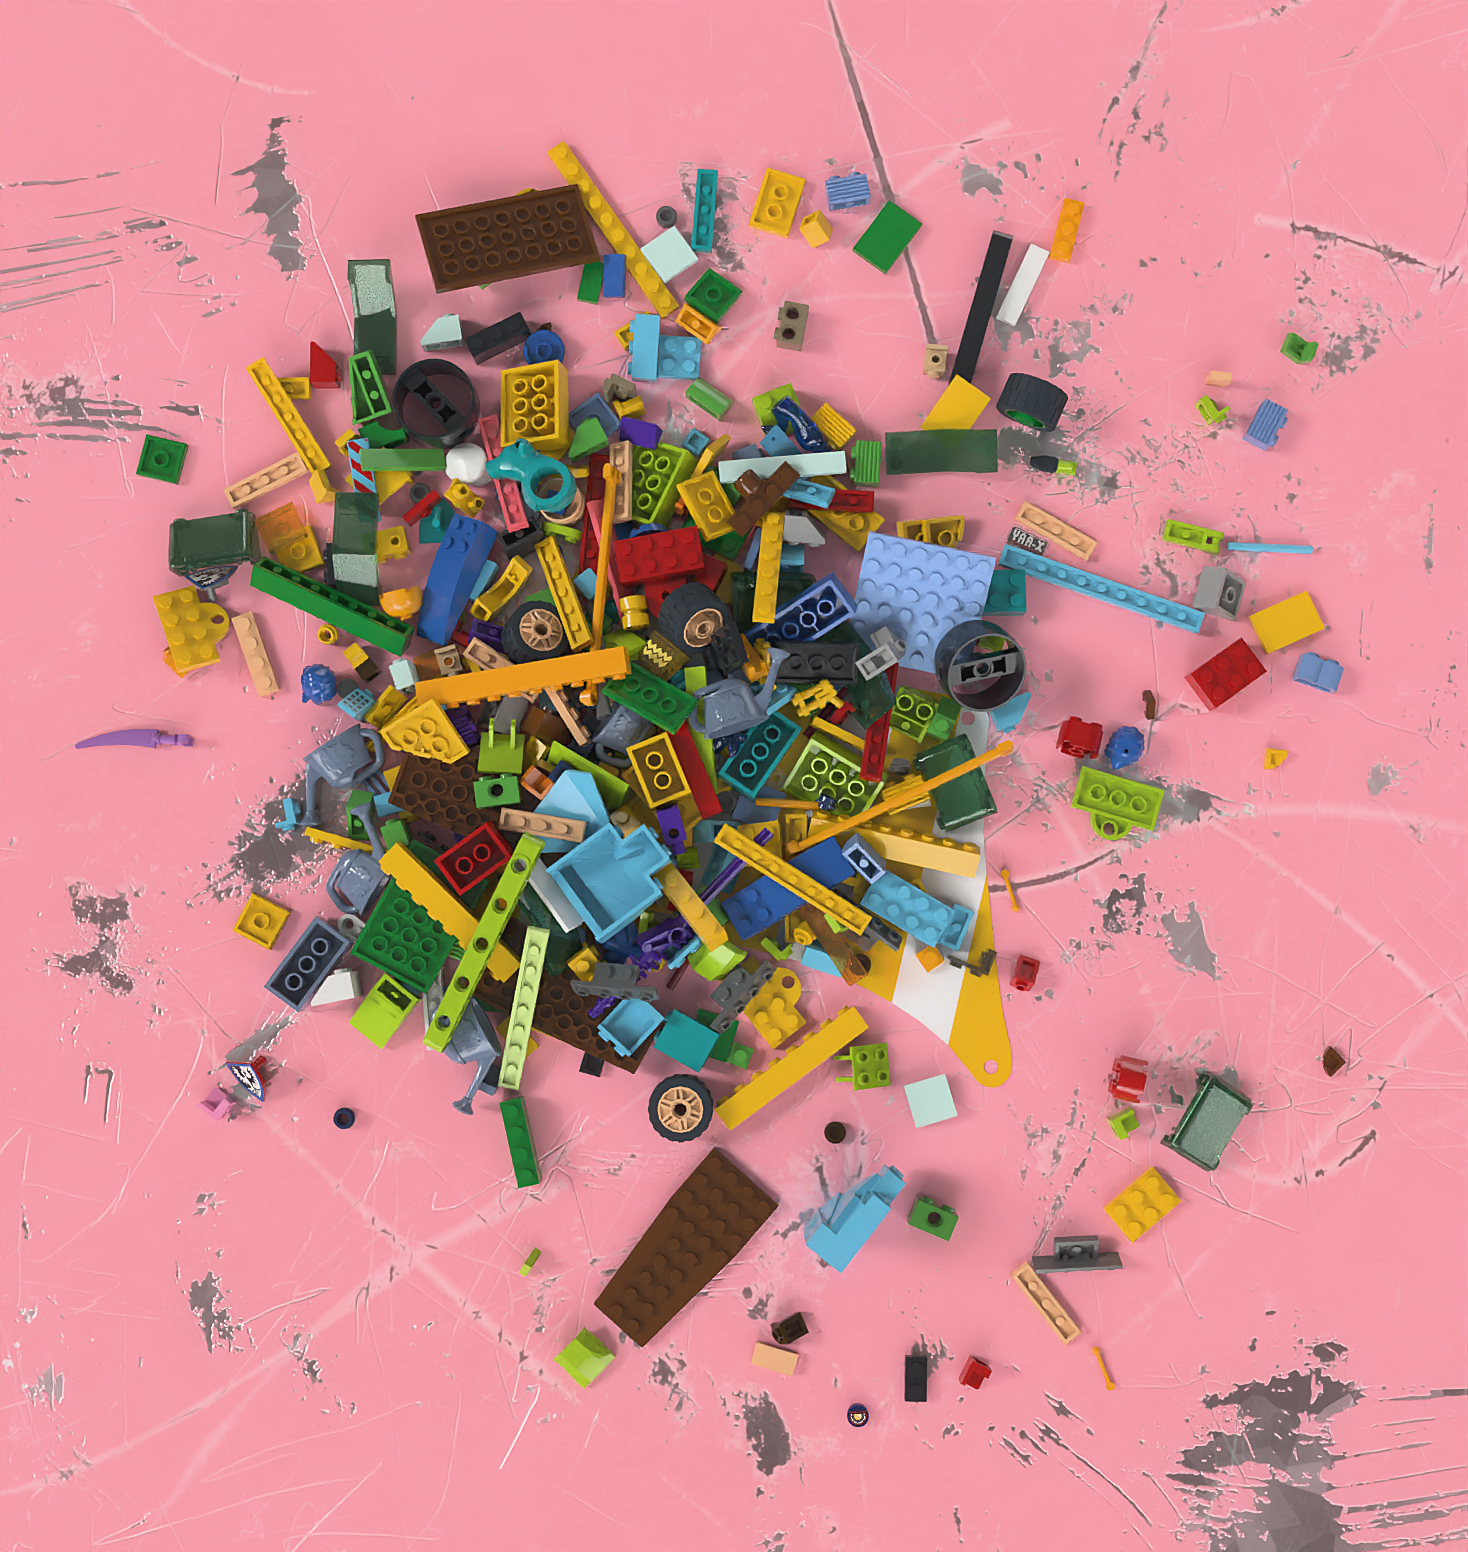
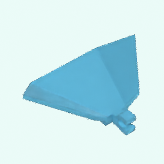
M570 769L563 772L534 811L535 813L588 821L585 840L610 821L592 773ZM534 835L546 841L542 853L570 852L581 844Z

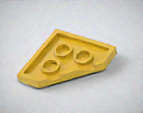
M435 697L380 730V733L393 750H403L414 755L443 760L442 762L450 764L470 752Z

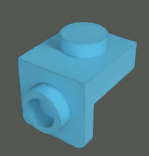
M283 799L287 820L275 823V827L282 828L283 831L296 829L295 825H298L301 821L299 815L302 814L301 805L296 799Z

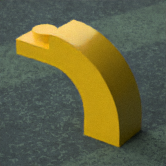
M519 555L513 557L501 578L487 592L475 600L469 612L477 619L486 622L492 621L524 589L530 580L529 575L533 568Z

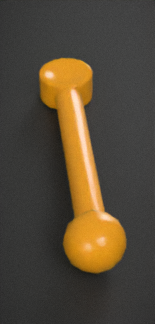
M1003 869L1000 875L1005 880L1013 905L1012 911L1018 912L1020 906L1016 903L1008 879L1009 871Z
M1093 1347L1092 1353L1096 1355L1106 1380L1105 1386L1109 1391H1112L1115 1385L1109 1379L1100 1356V1348Z

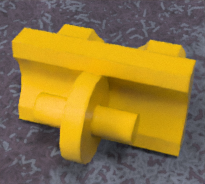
M458 478L453 479L451 486L444 493V496L452 502L454 507H458L470 518H475L485 503L480 496L476 495Z

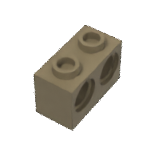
M785 301L784 307H779L777 320H781L780 327H775L773 338L777 340L778 348L801 352L809 305ZM789 313H796L798 317L790 319L787 315ZM789 332L792 333L794 337L792 339H786L783 335Z

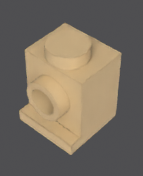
M926 345L923 375H927L929 378H939L944 375L948 346ZM932 359L939 360V362L934 363Z
M455 644L434 650L442 676L460 675L461 672H465L459 649ZM451 658L453 660L452 664L446 665V660Z

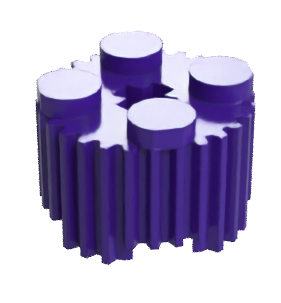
M460 703L458 708L444 710L467 746L481 740V735L474 724V718L466 703Z

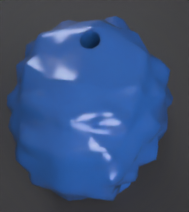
M313 664L303 668V674L301 675L303 703H307L311 699L314 704L320 706L325 701H331L337 694L335 672L329 666Z
M1123 726L1113 732L1109 738V743L1106 745L1107 749L1104 750L1105 756L1110 758L1113 769L1117 770L1139 761V757H1141L1145 748L1144 735L1134 726Z

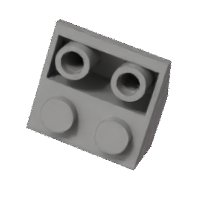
M786 508L783 541H787L789 545H799V542L808 543L810 547H820V544L825 545V532L807 510Z

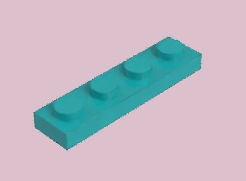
M697 169L691 243L693 252L712 253L718 170Z

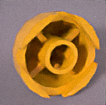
M420 585L412 586L410 589L403 588L379 595L383 610L391 617H400L401 621L413 618L412 614L419 611L423 602Z

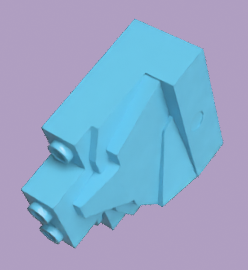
M609 822L546 869L547 873L553 877L596 936L595 939L602 944L663 896L661 889L664 887L656 877L654 879L651 877L672 862L669 858L672 854L665 844L662 846L658 844L656 839L659 836L652 827L647 829L643 824L626 838L622 839L624 836L622 830L618 825L613 827Z
M884 1164L878 1173L875 1172L843 1194L837 1193L815 1212L802 1229L805 1245L838 1272L842 1273L891 1210L890 1204L906 1184L903 1180L904 1175L894 1165L888 1167Z

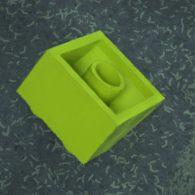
M791 383L752 398V407L765 436L775 425H778L786 435L806 428L800 403Z

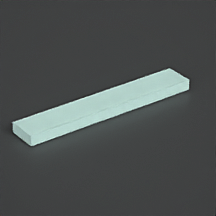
M845 451L718 461L720 484L735 483L749 469H752L761 479L767 480L784 461H787L801 475L800 477L844 474L847 472Z

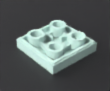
M675 226L641 248V252L664 284L698 262L697 256Z
M945 1074L903 1086L916 1128L958 1116Z

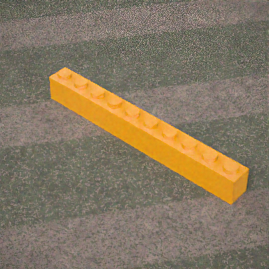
M621 646L416 682L415 689L418 706L435 697L441 707L446 706L447 709L458 708L460 703L467 702V705L480 704V700L487 699L488 702L501 700L500 696L508 695V698L521 697V693L529 692V695L540 694L542 689L550 688V691L562 690L564 685L571 684L572 688L584 686L583 682L592 681V684L605 682V678L613 677V680L625 679L626 675L632 673L628 648Z

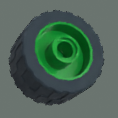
M1011 373L996 408L1001 414L1012 421L1039 431L1052 432L1058 424L1068 396L1062 389L1046 380L1029 374Z

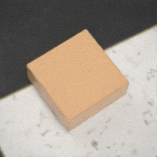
M1211 370L1206 376L1205 385L1226 387L1232 380V373Z

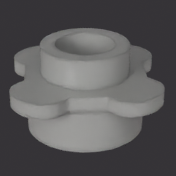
M895 758L890 763L891 767L888 770L895 775L903 776L909 774L911 766L908 760Z

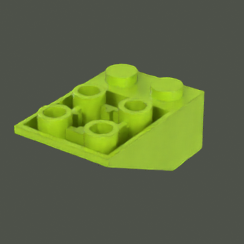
M384 973L366 996L349 1023L382 1050L422 1001V998L405 988L399 979Z

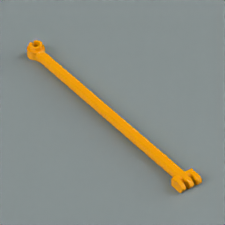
M606 463L603 468L606 488L591 631L594 642L590 644V652L598 651L601 648L616 484H620L621 472L609 463ZM592 681L586 682V689L580 693L581 703L587 706L597 704V684H592Z
M1011 740L1002 742L996 748L799 843L796 840H792L785 844V853L788 858H793L832 836L849 830L998 757L1002 758L1013 752V742Z

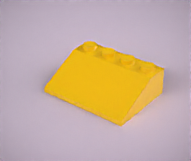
M559 360L501 370L502 449L514 444L519 438L529 441L535 450L550 451L569 447L568 370Z

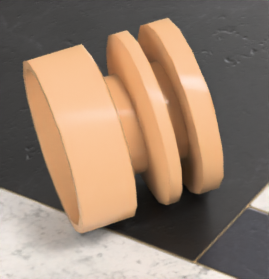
M554 478L547 481L541 487L538 498L546 499L548 489L559 492L563 485V478ZM577 487L574 500L567 506L564 516L542 510L540 512L551 523L572 527L583 519L586 500L583 493Z

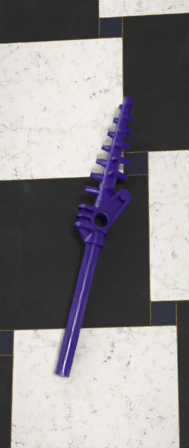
M765 827L753 841L764 847L774 835ZM736 857L698 897L707 906L747 863ZM678 912L679 915L676 918L669 917L662 923L637 936L636 941L641 947L642 954L639 957L631 954L629 958L633 962L632 965H638L640 968L638 981L641 980V977L645 979L648 977L644 970L651 972V968L655 970L659 968L654 961L661 963V958L666 961L670 959L664 952L670 945H674L681 950L682 945L688 943V938L692 939L695 936L691 926L680 912ZM619 997L598 998L594 1008L588 1011L589 1015L594 1019L600 1013L603 1014L604 1009L610 1007V1004L614 1005V999H619Z

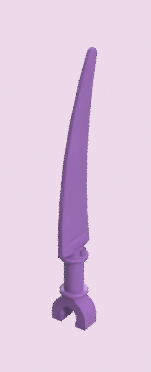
M130 729L110 732L77 743L75 748L80 749L103 745H133L156 748L157 744L161 745L162 743L193 747L194 739L189 738L188 734L162 735L158 729Z

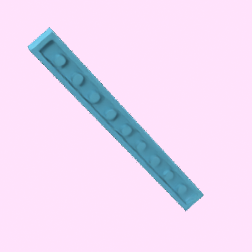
M1008 544L1004 545L998 562L999 566L1011 570L1026 569V575L1195 634L1199 633L1205 615L1204 612Z

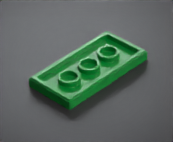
M630 661L632 674L626 675V678L621 680H613V677H611L603 687L602 694L675 735L698 705V699Z

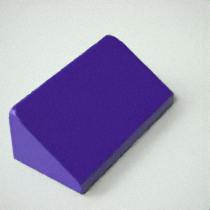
M622 417L619 441L629 440L633 445L656 450L663 431L656 424Z
M474 618L468 643L470 644L473 638L476 637L498 653L505 654L501 645V632L504 628L503 626Z

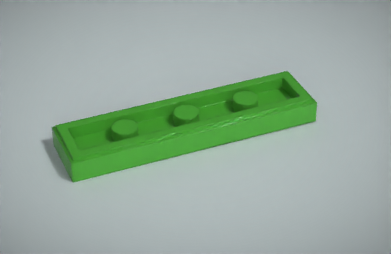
M360 449L359 451L362 471H445L446 469L443 449Z

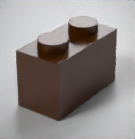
M544 705L542 708L532 706L522 728L536 737L550 742L556 741L563 746H566L571 735V731L559 712L554 714L553 709Z

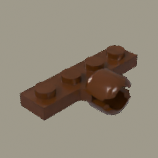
M784 461L767 480L761 479L752 469L745 471L734 483V488L744 497L745 502L726 523L740 537H743L801 475L787 461Z

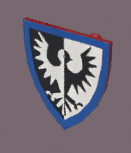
M260 1055L253 1063L226 1062L227 1067L238 1082L254 1097L263 1102L265 1099L264 1084L266 1080L259 1071V1068L266 1062L265 1057Z

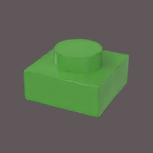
M734 1041L726 1062L747 1069L754 1049Z

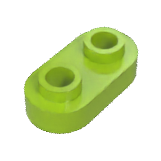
M542 522L541 530L544 532L545 537L551 535L555 538L556 536L561 537L570 544H576V541L581 542V531L550 522Z

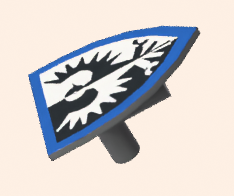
M238 566L208 568L184 577L200 590H206L209 601L214 602L217 600L215 589L229 584L228 579L236 572Z

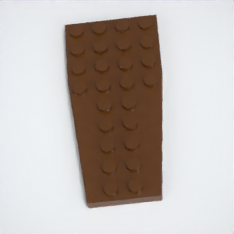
M405 752L388 799L389 804L465 837L484 823L492 820L515 851L524 833L499 829L501 809L505 807L534 812L541 803L539 798L520 784L522 804L479 810L476 807L473 782H478V778L491 776L492 779H499L501 774L478 772L479 759L463 756L450 764L442 762L443 760L414 755L411 752ZM522 770L521 775L513 774V776H517L520 780L527 771ZM496 785L492 790L493 796L496 797L503 793L501 785ZM569 852L541 853L539 858L546 868H549Z
M510 917L500 938L522 959L528 926ZM548 938L531 1027L624 1069L631 1074H635L664 1020L630 1057L626 1054L622 1057L614 1049L616 1045L611 1040L606 1042L598 1034L600 1030L597 1026L605 1020L623 999L615 998L614 1005L610 1004V1007L604 1009L603 1014L600 1013L599 1016L593 1019L588 1011L593 1009L597 999H602V997L590 994L588 996H580L574 992L570 984L571 980H581L566 962L574 954ZM486 966L473 996L511 1017L520 967L503 983L501 980H495L489 973L491 970ZM466 978L462 985L468 987L469 980Z
M714 1147L670 1197L640 1241L595 1300L594 1305L640 1347H644L740 1252L777 1209L779 1204Z

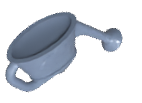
M774 647L767 649L771 655V666L763 690L756 696L750 689L749 683L738 678H727L696 690L692 696L698 699V702L701 697L707 695L703 698L705 725L697 720V705L688 716L692 728L697 732L705 733L704 739H714L746 730L767 720L769 715L766 711L779 665L784 659L790 657L789 652Z
M615 701L611 706L613 715L601 720L590 742L596 743L595 752L601 762L615 767L628 768L633 765L630 757L626 760L610 757L605 754L604 746L628 756L626 748L654 737L657 725Z
M360 723L356 724L302 759L306 762V813L299 822V825H322L315 812V788L317 780L321 776L330 783L331 787L346 789L354 787L382 768L385 762V754L382 740L376 731L369 728L360 729ZM369 737L374 743L376 761L358 773L361 768L373 761L369 756L363 738Z
M371 802L360 804L351 809L349 813L357 815L362 820L371 840L373 853L369 854L360 848L345 852L340 857L326 882L328 895L336 907L346 914L359 912L361 916H364L376 902L392 876L391 874L387 875L380 868L381 864L378 862L386 854V851L370 819L369 809L372 804ZM335 883L336 887L345 894L353 906L343 902L335 890Z
M472 995L444 1051L446 1056L453 1062L462 1065L472 1061H477L478 1063L477 1073L466 1095L461 1100L452 1103L456 1110L466 1115H473L474 1112L471 1107L473 1097L494 1062L495 1057L502 1055L496 1032L483 1007ZM439 1005L433 1011L430 1022H432ZM448 1017L442 1020L444 1024L450 1025Z

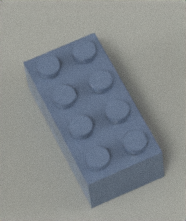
M315 916L264 985V988L295 1011H305L326 978L331 976L351 949L354 941L341 933L337 927L323 917Z

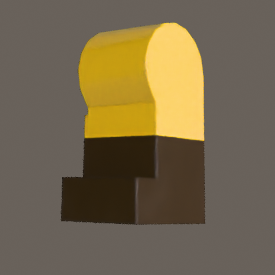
M357 642L342 652L361 679L367 684L382 673L380 668Z

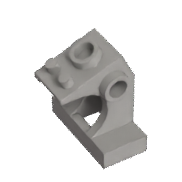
M887 626L870 635L877 649L855 663L866 680L871 679L905 656V642L899 639Z

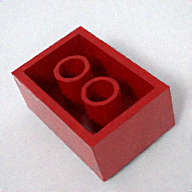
M1241 637L1184 678L1206 708L1211 711L1265 674L1267 670Z
M490 820L434 861L457 893L462 895L508 862L514 850L492 820Z

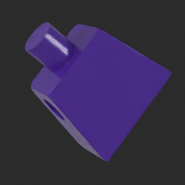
M678 803L657 808L656 813L665 844H671L673 855L685 853L686 849L683 841L687 840ZM676 828L678 833L671 835L670 829Z

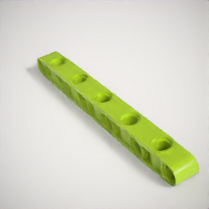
M526 831L522 835L434 1015L422 1044L440 1053H443L447 1048L532 874L546 841ZM519 859H523L526 862L525 870L519 869L517 865ZM500 898L506 900V909L500 908L498 903ZM481 937L488 941L487 948H483L480 945ZM461 977H466L469 980L468 987L462 985ZM443 1015L450 1019V1025L443 1023Z

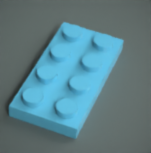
M886 869L884 875L870 884L859 903L932 948L935 947L955 913V910Z

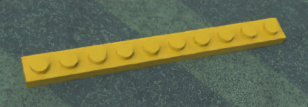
M565 141L547 151L549 158L567 184H578L585 210L615 253L626 255L627 270L663 320L678 310V303Z

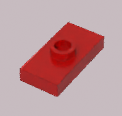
M432 490L406 512L402 518L412 527L421 518L424 519L432 513L433 507L442 501L441 497L435 490Z

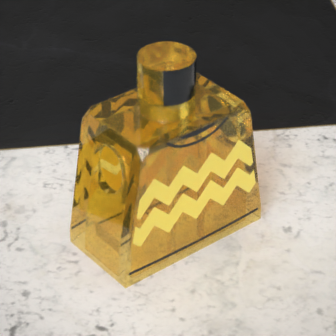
M655 630L638 657V661L646 667L645 670L665 681H668L673 674L690 660L686 654Z

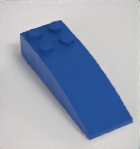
M454 514L436 553L427 579L416 636L447 647L495 542L496 535L499 533L497 530L483 521Z
M831 572L777 608L774 623L758 622L743 634L747 637L753 648L758 638H763L765 642H770L771 647H774L775 640L814 641L856 614L858 605L836 574Z
M834 836L787 862L828 889L835 887L856 874L850 862L842 855V848ZM765 875L721 904L740 938L748 940L809 902Z

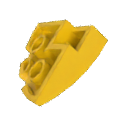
M964 515L896 522L898 537L952 548L957 547L958 542L962 540L964 532Z

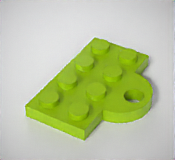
M1082 766L1070 807L1090 813V825L1097 836L1105 840H1117L1126 836L1132 826L1154 831L1165 790ZM1106 823L1113 825L1114 832L1112 835L1104 833L1103 827Z

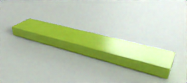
M707 666L684 668L687 694L692 696L696 690L708 686ZM707 695L701 697L698 702L697 720L705 725L703 698ZM689 723L690 732L714 790L718 795L713 739H704L705 733L697 732Z

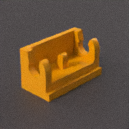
M741 634L740 636L749 658V662L742 666L741 669L752 683L767 675L769 669L751 646L747 637Z

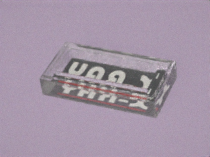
M1013 522L1004 543L1044 557L1052 539Z

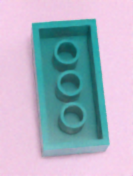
M1026 569L993 570L982 616H1023L1027 612Z
M773 712L767 720L748 730L718 773L717 778L753 802L800 734L802 728L779 712Z

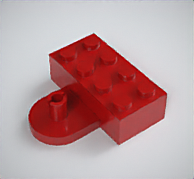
M697 526L613 541L621 585L623 588L644 584L647 606L657 619H659L658 613L665 598L674 589L687 584L686 576L707 572L700 531Z

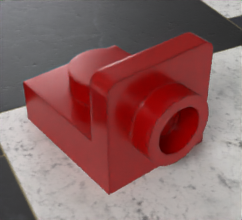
M459 619L450 640L467 648L469 646V633L462 631L460 634L464 622Z
M844 701L843 706L836 710L828 722L833 725L838 723L841 726L848 717L847 711L857 719L861 715L858 711L860 708L852 701H849V703Z
M1020 954L1009 985L1019 991L1029 992L1035 984L1040 961Z

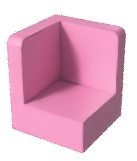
M215 1087L207 1098L200 1101L197 1106L213 1119L219 1121L227 1115L236 1101L219 1087Z

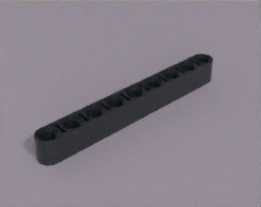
M993 230L948 386L956 374L971 384L1013 235Z

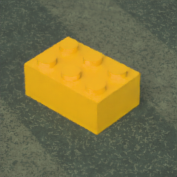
M667 732L626 748L651 810L692 794Z

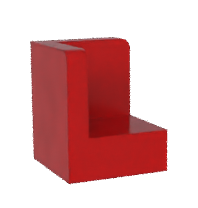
M969 1356L958 1380L963 1386L967 1384L975 1389H979L984 1377L989 1379L992 1370L986 1363Z

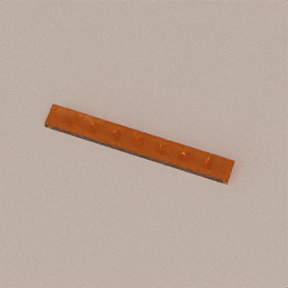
M782 844L784 861L788 862L792 858L787 857L785 847ZM810 903L799 908V911L848 986L851 987L866 977L868 973L843 935L833 932L824 917L826 913Z

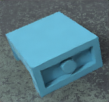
M636 998L622 1000L605 1020L597 1026L600 1030L598 1034L606 1042L611 1040L616 1045L614 1049L622 1057L625 1054L630 1057L664 1020V1017L648 1002Z

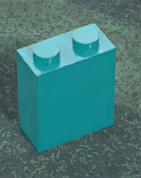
M677 1008L673 1012L669 1010L664 1018L666 1025L663 1030L657 1031L653 1041L656 1042L654 1048L699 1073L721 1034Z

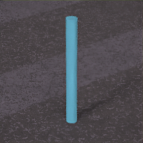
M1227 542V550L1301 554H1312L1313 546Z

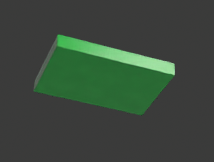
M889 200L853 247L852 251L886 275L920 230L922 223Z

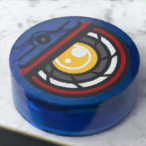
M861 1403L850 1405L847 1410L848 1422L854 1427L864 1426L869 1419L867 1408Z

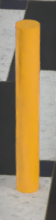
M756 797L755 806L819 810L820 808L818 807L819 803L816 801Z

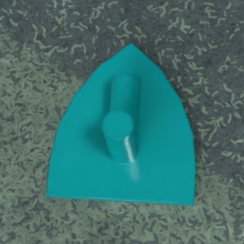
M442 497V501L433 507L432 513L424 519L421 518L419 544L441 543L454 514H456L449 503Z

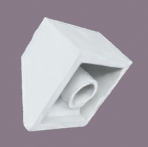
M352 968L335 970V975L326 978L312 999L311 1006L363 996L359 971H352Z

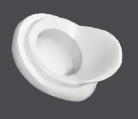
M468 442L460 443L454 446L446 455L445 472L450 479L458 478L461 482L475 487L485 486L492 479L486 472L487 454L479 446Z

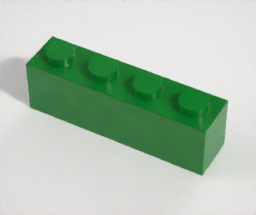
M524 1095L502 1100L499 1104L518 1189L540 1184L542 1176Z

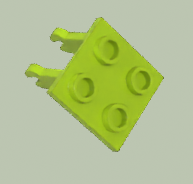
M490 718L489 732L481 733L478 772L522 774L525 735L516 734V719H511V735L495 734L494 718Z
M887 1042L849 1047L850 1054L833 1056L834 1060H852L853 1076L835 1077L836 1082H852L853 1091L891 1086Z

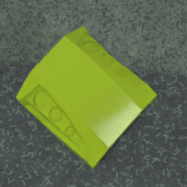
M622 628L603 636L606 649L624 646L628 648L629 660L631 661L645 658V655H643L645 646H647V651H653V648L648 649V641L632 630L626 631Z
M901 685L893 702L889 728L901 732L921 744L940 702L913 687Z
M701 940L700 947L694 953L690 952L687 958L695 972L709 981L723 980L728 972L746 957L747 952L739 949L729 941H726L710 952Z
M584 1326L576 1338H573L568 1346L566 1345L564 1350L553 1358V1361L563 1367L580 1386L585 1388L615 1358V1355Z

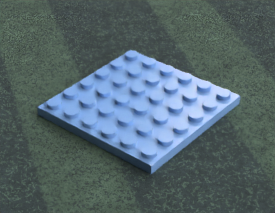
M869 531L854 598L858 606L856 614L850 617L845 642H860L859 658H863L877 649L870 635L887 626L906 644L905 656L897 662L899 666L935 673L934 655L944 635L960 623L982 619L996 557ZM976 640L966 645L959 652L955 660L971 655L974 651Z

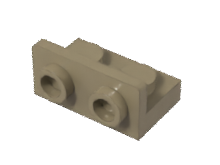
M612 373L610 379L606 378L602 386L605 401L608 405H611L615 395L622 402L638 396L635 383Z

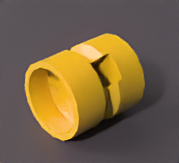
M634 595L619 599L620 612L624 614L622 617L623 630H639L650 626L649 614L645 613L647 609L645 595Z

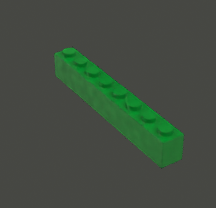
M263 556L253 565L250 586L399 657L410 647L415 627L266 556Z

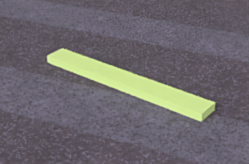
M528 925L499 1075V1087L519 1090L550 929Z

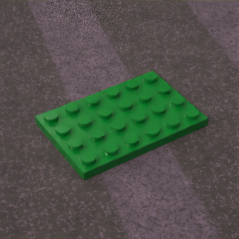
M413 839L408 849L473 911L490 880L484 878L468 891L459 895L434 861L442 854ZM392 876L350 953L427 994L453 948L457 937L446 933L443 929L444 925L439 920H433L427 914L428 909L423 905L419 906L411 898L412 894L407 889L405 891L402 890L395 882L397 879Z

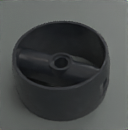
M443 359L421 360L409 366L400 375L393 391L395 416L405 433L415 442L431 449H448L464 442L475 430L480 417L479 396L470 377L457 365ZM436 374L451 375L469 386L471 390V405L466 418L427 378L428 376ZM409 391L444 426L448 433L434 436L424 435L415 432L405 424L403 406ZM436 401H441V402H442L441 405H440V407H438V408H433V407H432V405H433L434 402H436Z
M969 620L953 627L941 639L934 655V672L940 686L953 701L969 710L985 712L1002 707L1018 693L1026 676V658L1015 638L1002 627L985 620ZM982 637H1003L1008 645V649L985 654L974 652L966 658L955 660L959 652L966 645ZM980 663H983L980 668H977ZM1000 676L992 686L974 694H960L954 692L951 687Z

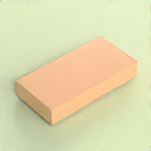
M756 1341L751 1364L793 1376L798 1353Z

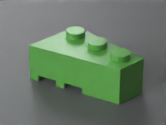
M370 349L350 356L349 373L353 425L393 412V402L373 350Z

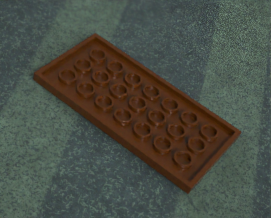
M578 184L415 215L436 294L598 262L600 260Z

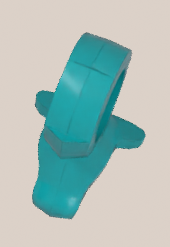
M517 439L514 444L505 447L498 457L488 461L485 465L486 472L495 480L509 479L521 482L524 500L536 512L541 510L549 513L560 511L574 500L577 486L571 471L558 460L538 453L526 439ZM551 474H558L563 477V485L557 495L548 499L538 498L537 487L544 477Z

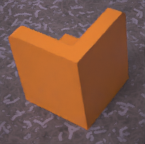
M533 765L518 781L541 801L555 784Z

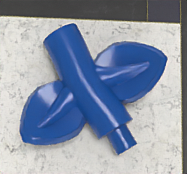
M633 921L603 944L595 940V943L602 945V949L608 950L603 955L601 962L606 960L607 963L625 964L626 957L629 958L631 954L636 957L642 954L639 944H635L638 930Z

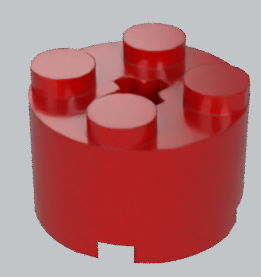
M1070 716L1069 720L1061 723L1055 748L1058 749L1060 747V752L1072 757L1083 759L1084 755H1090L1089 759H1095L1098 757L1104 733L1102 730L1103 726L1095 722L1090 724L1082 722L1081 718Z
M1124 1055L1114 1059L1112 1070L1116 1072L1115 1078L1110 1079L1108 1092L1112 1093L1113 1098L1137 1104L1140 1103L1141 1100L1137 1099V1096H1142L1144 1092L1147 1071H1144L1143 1068L1144 1065L1148 1066V1061Z

